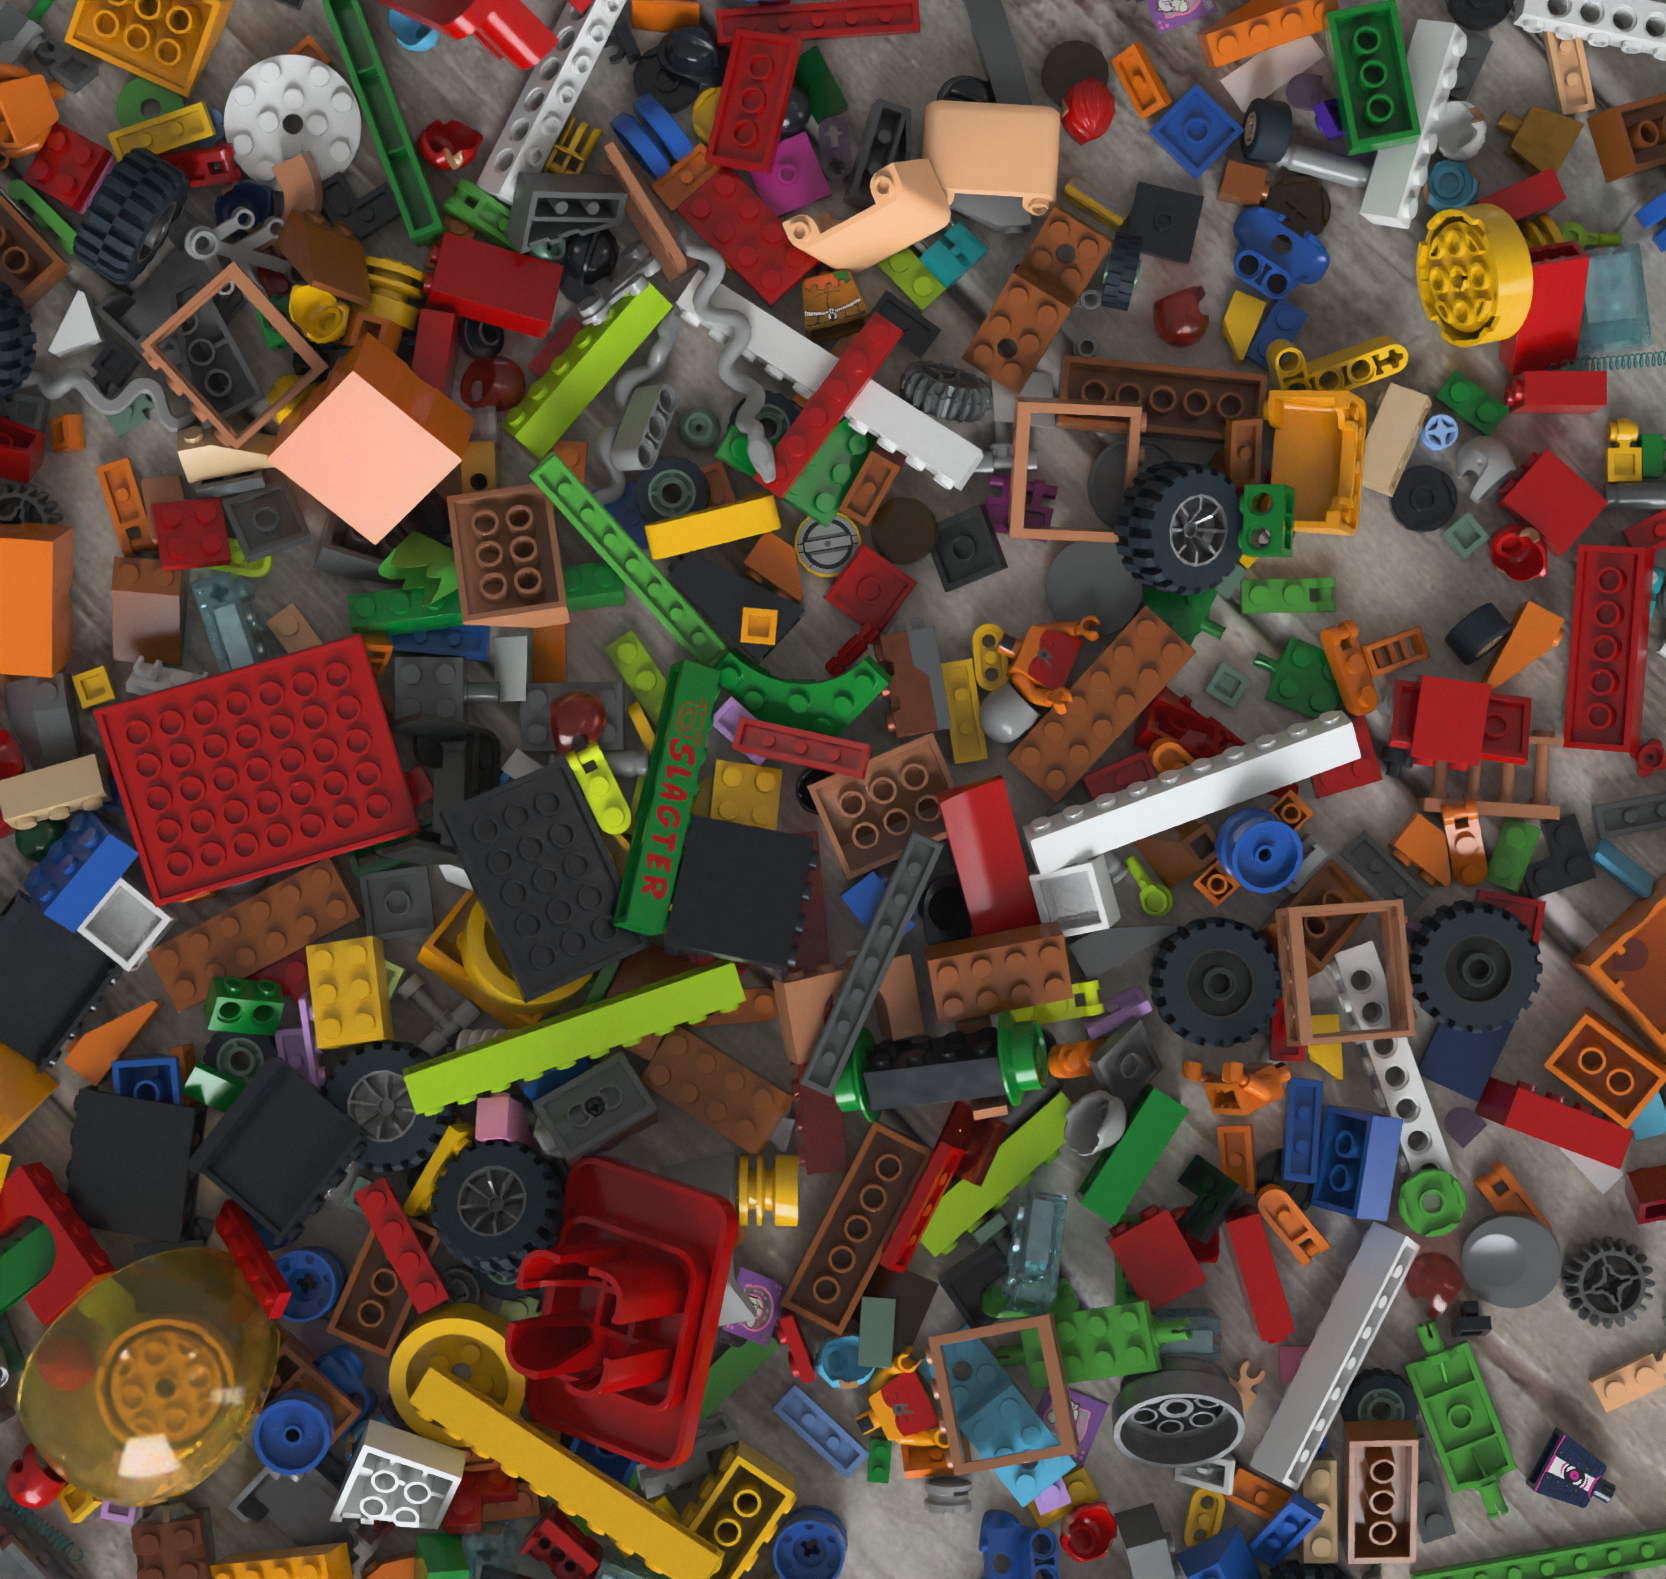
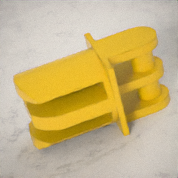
M572 115L558 145L554 144V149L547 161L544 172L582 174L584 169L587 168L586 162L602 130L597 127L592 130L581 154H579L589 133L590 126L582 122L567 148L578 123V118ZM558 155L566 158L562 166L555 163ZM571 162L579 165L576 172L568 169Z

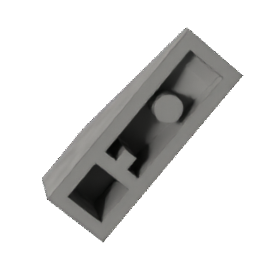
M954 193V200L949 205L952 212L995 232H1003V235L1006 237L1023 236L1024 231H1029L1032 225L1031 213L1023 208L1022 197Z

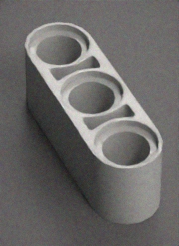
M671 384L642 385L636 387L633 391L611 447L610 459L617 471L649 470L654 466L677 406L676 390Z

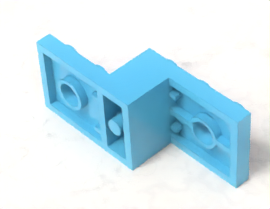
M966 1322V1323H964L961 1327H959L956 1331H961V1330H966V1329H971V1328L969 1327V1325H968L967 1322ZM981 1338L943 1345L958 1426L984 1459L1018 1453L1025 1449L1035 1450L1061 1445L1035 1412L1027 1396L1008 1372L999 1366L997 1358ZM926 1355L920 1358L922 1362L917 1369L932 1387L931 1380L936 1378L933 1365H928ZM959 1361L968 1362L972 1367L971 1374L965 1379L956 1378L952 1373L953 1366ZM1070 1455L1039 1460L1030 1467L1018 1464L996 1468L993 1471L1019 1504L1024 1507L1075 1467L1076 1462Z

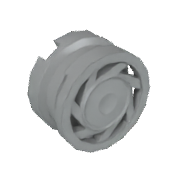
M936 1477L925 1480V1491L928 1492V1498L924 1499V1509L928 1510L929 1508V1512L936 1514L953 1512V1515L970 1512L972 1502L968 1499V1491L972 1489V1482L955 1477Z

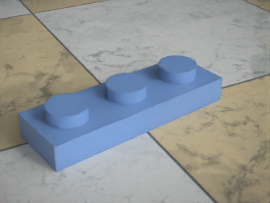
M796 1382L772 1406V1410L846 1479L870 1454L869 1450Z

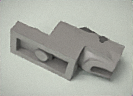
M726 1413L698 1422L693 1451L688 1460L683 1464L664 1470L654 1469L641 1463L636 1465L637 1478L647 1499L689 1489L694 1480L711 1473L706 1452L722 1449L728 1444L738 1441L736 1429Z

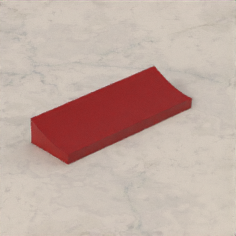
M1578 544L1563 747L1626 753L1639 752L1655 548Z
M1002 775L935 793L973 936L1041 924Z

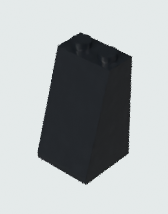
M692 552L686 557L682 554L678 555L667 568L670 572L667 576L668 580L758 664L766 658L805 615V610L800 605ZM743 607L778 610L775 645L740 642Z

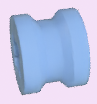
M1439 414L1433 416L1423 425L1420 432L1421 442L1432 451L1443 450L1456 441L1458 426L1455 420L1448 415Z

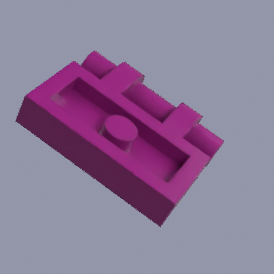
M991 473L989 486L1001 488L1002 491L1000 497L987 495L985 506L995 533L1008 535L1007 519L1010 473H1005V476ZM1035 479L1034 482L1027 480L1026 494L1031 495L1030 504L1025 503L1024 525H1051L1054 509L1041 506L1042 497L1055 500L1058 490L1057 486L1047 485L1045 480ZM1028 539L1043 543L1047 542L1045 539Z

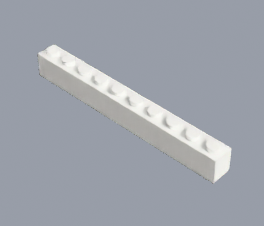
M698 269L676 302L682 311L680 316L694 327L702 324L710 329L708 335L722 345H725L727 341H731L734 335V328L728 324L705 321L699 317L694 309L692 299L695 290L706 276V273ZM720 283L711 295L710 303L712 306L740 311L748 318L752 326L751 340L740 356L750 363H753L756 359L766 365L764 371L778 381H781L784 377L794 383L792 389L806 399H809L811 395L813 396L840 360ZM873 380L868 382L844 415L850 420L848 425L862 435L870 432L879 438L876 443L892 454L895 450H898L907 456L905 459L906 463L920 472L926 468L935 474L934 481L948 490H951L954 486L961 491L983 459L981 449Z
M1342 710L1328 711L1321 714L1317 719L1306 723L1292 724L1287 730L1274 735H1262L1255 742L1244 746L1227 748L1222 754L1211 758L1197 759L1191 765L1178 770H1167L1161 773L1159 777L1146 782H1134L1127 789L1113 794L1105 793L1099 795L1094 801L1083 805L1069 806L1063 812L1050 817L1036 818L1031 824L1022 827L1032 860L1042 876L1360 759L1361 754L1353 723Z

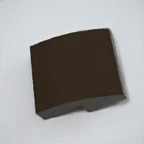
M878 1263L861 1297L896 1299L893 1340L907 1346H913L937 1290L938 1283L911 1272L907 1268L902 1273L889 1270ZM861 1298L851 1316V1319L860 1323Z

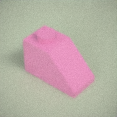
M505 1092L490 1093V1098H477L476 1140L494 1145L495 1139H504L508 1141L510 1146L511 1143L518 1141L524 1143L530 1149H534V1142L522 1103L511 1098V1094Z

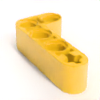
M1387 335L1367 340L1309 362H1305L1302 352L1286 339L1274 340L1269 344L1265 353L1274 390H1288L1292 384L1299 383L1297 390L1348 391L1396 374L1403 370L1408 362L1407 350L1391 336ZM1291 351L1289 360L1279 364L1282 354ZM1362 360L1361 367L1357 371L1351 372L1352 365L1356 361ZM1330 371L1329 379L1324 383H1319L1322 374Z
M762 491L743 496L739 501L655 521L644 525L652 559H662L774 531L781 528L774 494L770 491Z

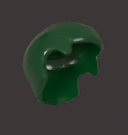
M49 818L37 822V825L33 828L25 830L16 829L15 844L17 850L28 861L41 863L48 854L51 845L55 841L60 840L65 834L67 828L66 821L64 819L50 820Z

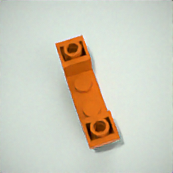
M1291 789L1265 809L1286 823L1294 831H1297L1314 815ZM1217 858L1210 862L1192 883L1215 908L1241 885L1222 869Z

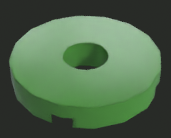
M138 77L130 81L120 92L117 102L118 119L122 127L126 128L152 119L146 118L143 114V108L148 102L155 101L160 104V113L156 116L158 117L185 108V100L178 93L143 77Z
M1433 1167L1418 1169L1408 1175L1400 1185L1396 1199L1398 1213L1405 1225L1416 1233L1429 1237L1445 1235L1455 1229L1461 1222L1460 1219L1463 1217L1467 1205L1465 1191L1458 1179L1445 1170ZM1429 1193H1436L1440 1197V1206L1435 1211H1426L1423 1207L1424 1197Z

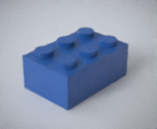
M95 810L83 811L74 817L70 828L60 840L55 841L51 845L48 854L41 863L30 870L26 881L22 885L44 915L75 933L139 854L118 825Z
M1327 1104L1319 1150L1317 1183H1314L1311 1205L1354 1218L1387 1221L1403 1119L1359 1108Z

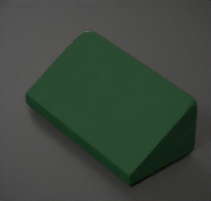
M816 45L800 55L794 81L811 98V114L817 125L847 111L848 104L818 46Z

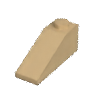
M191 426L177 431V453L188 483L275 467L266 459L276 436L256 433L236 450L232 445L227 449L213 434L217 430L215 426L204 429L203 426ZM235 429L238 433L242 431L240 429Z

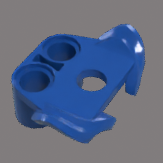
M1249 206L1241 211L1233 226L1234 236L1239 242L1234 257V271L1236 275L1273 299L1286 297L1300 283L1314 284L1320 280L1329 267L1330 257L1326 248L1308 230H1306L1303 235L1304 238L1279 223L1286 216L1278 211L1262 206ZM1278 235H1286L1292 242L1290 251L1284 255L1276 254L1272 249V241ZM1245 255L1255 256L1259 262L1258 269L1252 274H1244L1239 269V261ZM1282 274L1286 278L1287 285L1282 292L1274 293L1268 289L1267 281L1271 275Z
M339 1345L314 1361L319 1366L317 1369L352 1400L356 1393H361L365 1398V1405L358 1417L336 1441L345 1440L348 1432L352 1431L359 1422L366 1420L378 1405V1396L375 1390L365 1386L361 1379L364 1373L363 1363L348 1346Z
M991 1509L984 1513L978 1546L979 1551L983 1552L985 1577H981V1579H1035L1038 1571L1041 1573L1042 1579H1060L1058 1543L1053 1532L1044 1528H1031L1020 1525V1522L1012 1513L1004 1510ZM1036 1536L1040 1540L1038 1552L1033 1548V1540ZM999 1553L1006 1555L1009 1561V1567L1004 1573H998L993 1566V1559Z

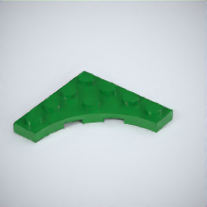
M846 417L838 423L783 498L784 501L824 527L830 526L870 451L873 450L879 439L870 432H867L866 435L860 434L848 425L850 420ZM730 425L713 455L756 482L753 477L757 471L747 453L748 434L740 432L735 425ZM766 438L773 450L780 442V440Z
M736 648L729 652L715 668V670L721 671L719 682L757 720L838 737L893 680L870 655L852 669L834 678L822 681L797 678L787 680L773 676L769 670L757 665Z

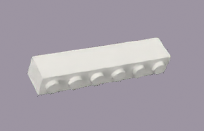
M1418 19L1406 58L1421 135L1415 143L1378 150L1359 212L1372 224L1409 229L1411 220L1417 214L1418 196L1421 187L1427 181L1428 163L1431 154L1437 148V134L1440 124L1447 115V100L1451 89L1454 88L1457 81V67L1460 57L1465 54L1467 48V35L1456 23Z

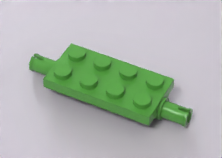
M1148 1300L1054 1314L1068 1384L1160 1370L1162 1366L1159 1354L1164 1343L1191 1340L1193 1336V1329L1179 1331V1329L1192 1325L1189 1318L1185 1317L1178 1320L1161 1322L1151 1314ZM1038 1327L1020 1330L1021 1344L997 1347L996 1357L1010 1356L997 1360L1001 1368L1027 1364L1031 1389L1049 1387Z
M1425 1320L1426 1326L1422 1322L1414 1326L1425 1354L1420 1358L1402 1364L1412 1391L1416 1396L1417 1404L1451 1491L1457 1493L1467 1488H1474L1480 1492L1488 1518L1499 1517L1497 1510L1501 1511V1514L1504 1515L1508 1513L1509 1508L1506 1506L1498 1484L1500 1483V1477L1505 1473L1517 1469L1469 1343L1463 1340L1448 1347L1444 1346L1436 1320Z

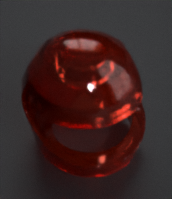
M1201 284L1180 290L1153 303L1155 332L1166 344L1178 348L1189 347L1200 341L1205 335L1209 326V314L1203 315L1199 311V302L1206 295V291Z
M483 356L477 358L465 371L460 384V396L464 404L474 410L489 409L492 412H504L514 408L521 402L526 391V377L521 367L514 360L504 356ZM475 381H481L482 399L478 401L473 399L471 393L472 385Z
M577 689L566 692L550 702L551 731L558 754H567L570 751L573 738L577 734H582L586 744L590 745L597 741L604 733L607 725V712L603 702L595 694Z
M1433 1251L1417 1255L1405 1277L1406 1289L1412 1299L1424 1296L1430 1301L1431 1304L1426 1316L1434 1320L1449 1306L1465 1282L1464 1275L1449 1256Z

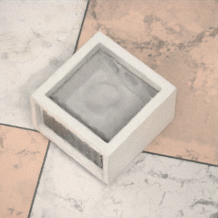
M1103 853L1042 876L1038 869L1028 876L1041 923L1057 921L1064 937L1108 929L1121 918Z
M122 875L79 926L77 931L130 972L140 967L148 957L147 952L157 946L179 919V916L165 905L155 908L152 895L128 875Z

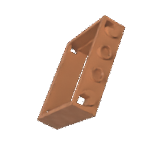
M234 261L140 344L145 350L142 356L148 361V364L154 370H157L159 367L162 368L169 376L166 380L169 387L179 397L184 393L193 402L189 408L203 423L208 419L217 428L213 434L227 449L231 445L236 450L239 449L330 367ZM231 280L312 368L240 433L230 425L159 347L164 340Z
M1015 396L1007 534L1009 538L1119 542L1118 535L1114 534V529L1024 525L1031 412L1129 417L1123 494L1128 486H1134L1133 479L1137 476L1138 466H1143L1145 449L1144 446H1139L1140 432H1146L1147 412L1142 411V406L1139 402Z
M1403 899L1275 909L1287 1047L1416 1036L1414 1019L1418 1018L1416 1011L1413 1009L1412 994L1414 988L1412 983L1414 980L1410 975L1409 969L1411 947L1406 937L1408 916H1404ZM1380 912L1391 1028L1313 1034L1302 918Z
M1054 1313L928 1337L929 1344L925 1345V1355L928 1365H933L936 1377L931 1380L934 1398L936 1400L940 1399L942 1413L938 1414L939 1427L942 1434H947L949 1447L945 1448V1458L948 1468H953L955 1476L1072 1455L1081 1451ZM1038 1327L1061 1445L965 1462L943 1345Z

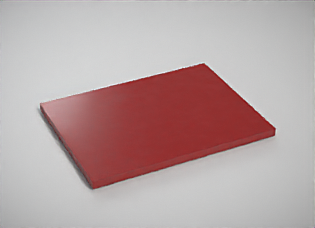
M362 632L93 710L155 908L421 831Z

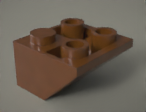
M1203 817L1133 842L1163 884L1169 889L1195 874L1217 858L1215 849L1217 835Z

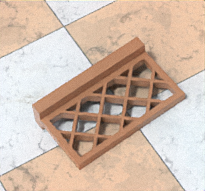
M613 141L605 145L604 148L608 161L599 166L598 169L602 175H613L628 193L624 211L641 239L650 249L651 255H656L661 262L662 268L660 270L668 283L671 284L697 268L698 264L694 258L682 254L677 246L678 231L628 150L620 153Z

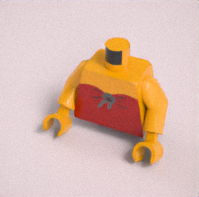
M909 1346L901 1355L892 1358L891 1369L878 1368L869 1383L870 1390L867 1392V1398L872 1408L855 1416V1419L863 1435L882 1427L888 1441L895 1440L898 1444L939 1445L942 1448H948L947 1434H942L941 1430L937 1428L939 1426L938 1414L916 1371L922 1359L912 1361L908 1355H910L914 1348Z

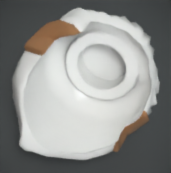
M1447 101V115L1441 122L1437 134V151L1443 153V157H1448V160L1466 161L1479 153V149L1482 148V144L1486 140L1485 134L1487 132V125L1484 122L1485 116L1481 110L1467 101Z

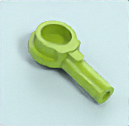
M1572 221L1558 226L1564 242L1575 240L1582 249L1585 246H1621L1622 243L1621 233L1586 232L1583 226Z
M1135 854L1124 861V864L1129 868L1130 873L1142 889L1139 894L1142 909L1152 917L1167 915L1174 905V896L1171 890L1163 884H1154Z

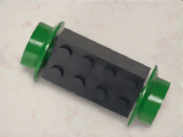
M1008 1009L1000 1012L998 1028L986 1027L978 1032L966 1034L962 1031H953L941 1037L931 1038L929 1035H920L908 1041L898 1042V1040L892 1041L887 1039L876 1044L870 1030L862 1027L834 1089L837 1105L842 1112L862 1110L865 1118L870 1123L878 1122L882 1109L1002 1096L1006 1094L1013 1106H1020L1025 1091L1045 1089L1047 1086L1048 1059L1042 1028L1037 1020L1017 1022Z

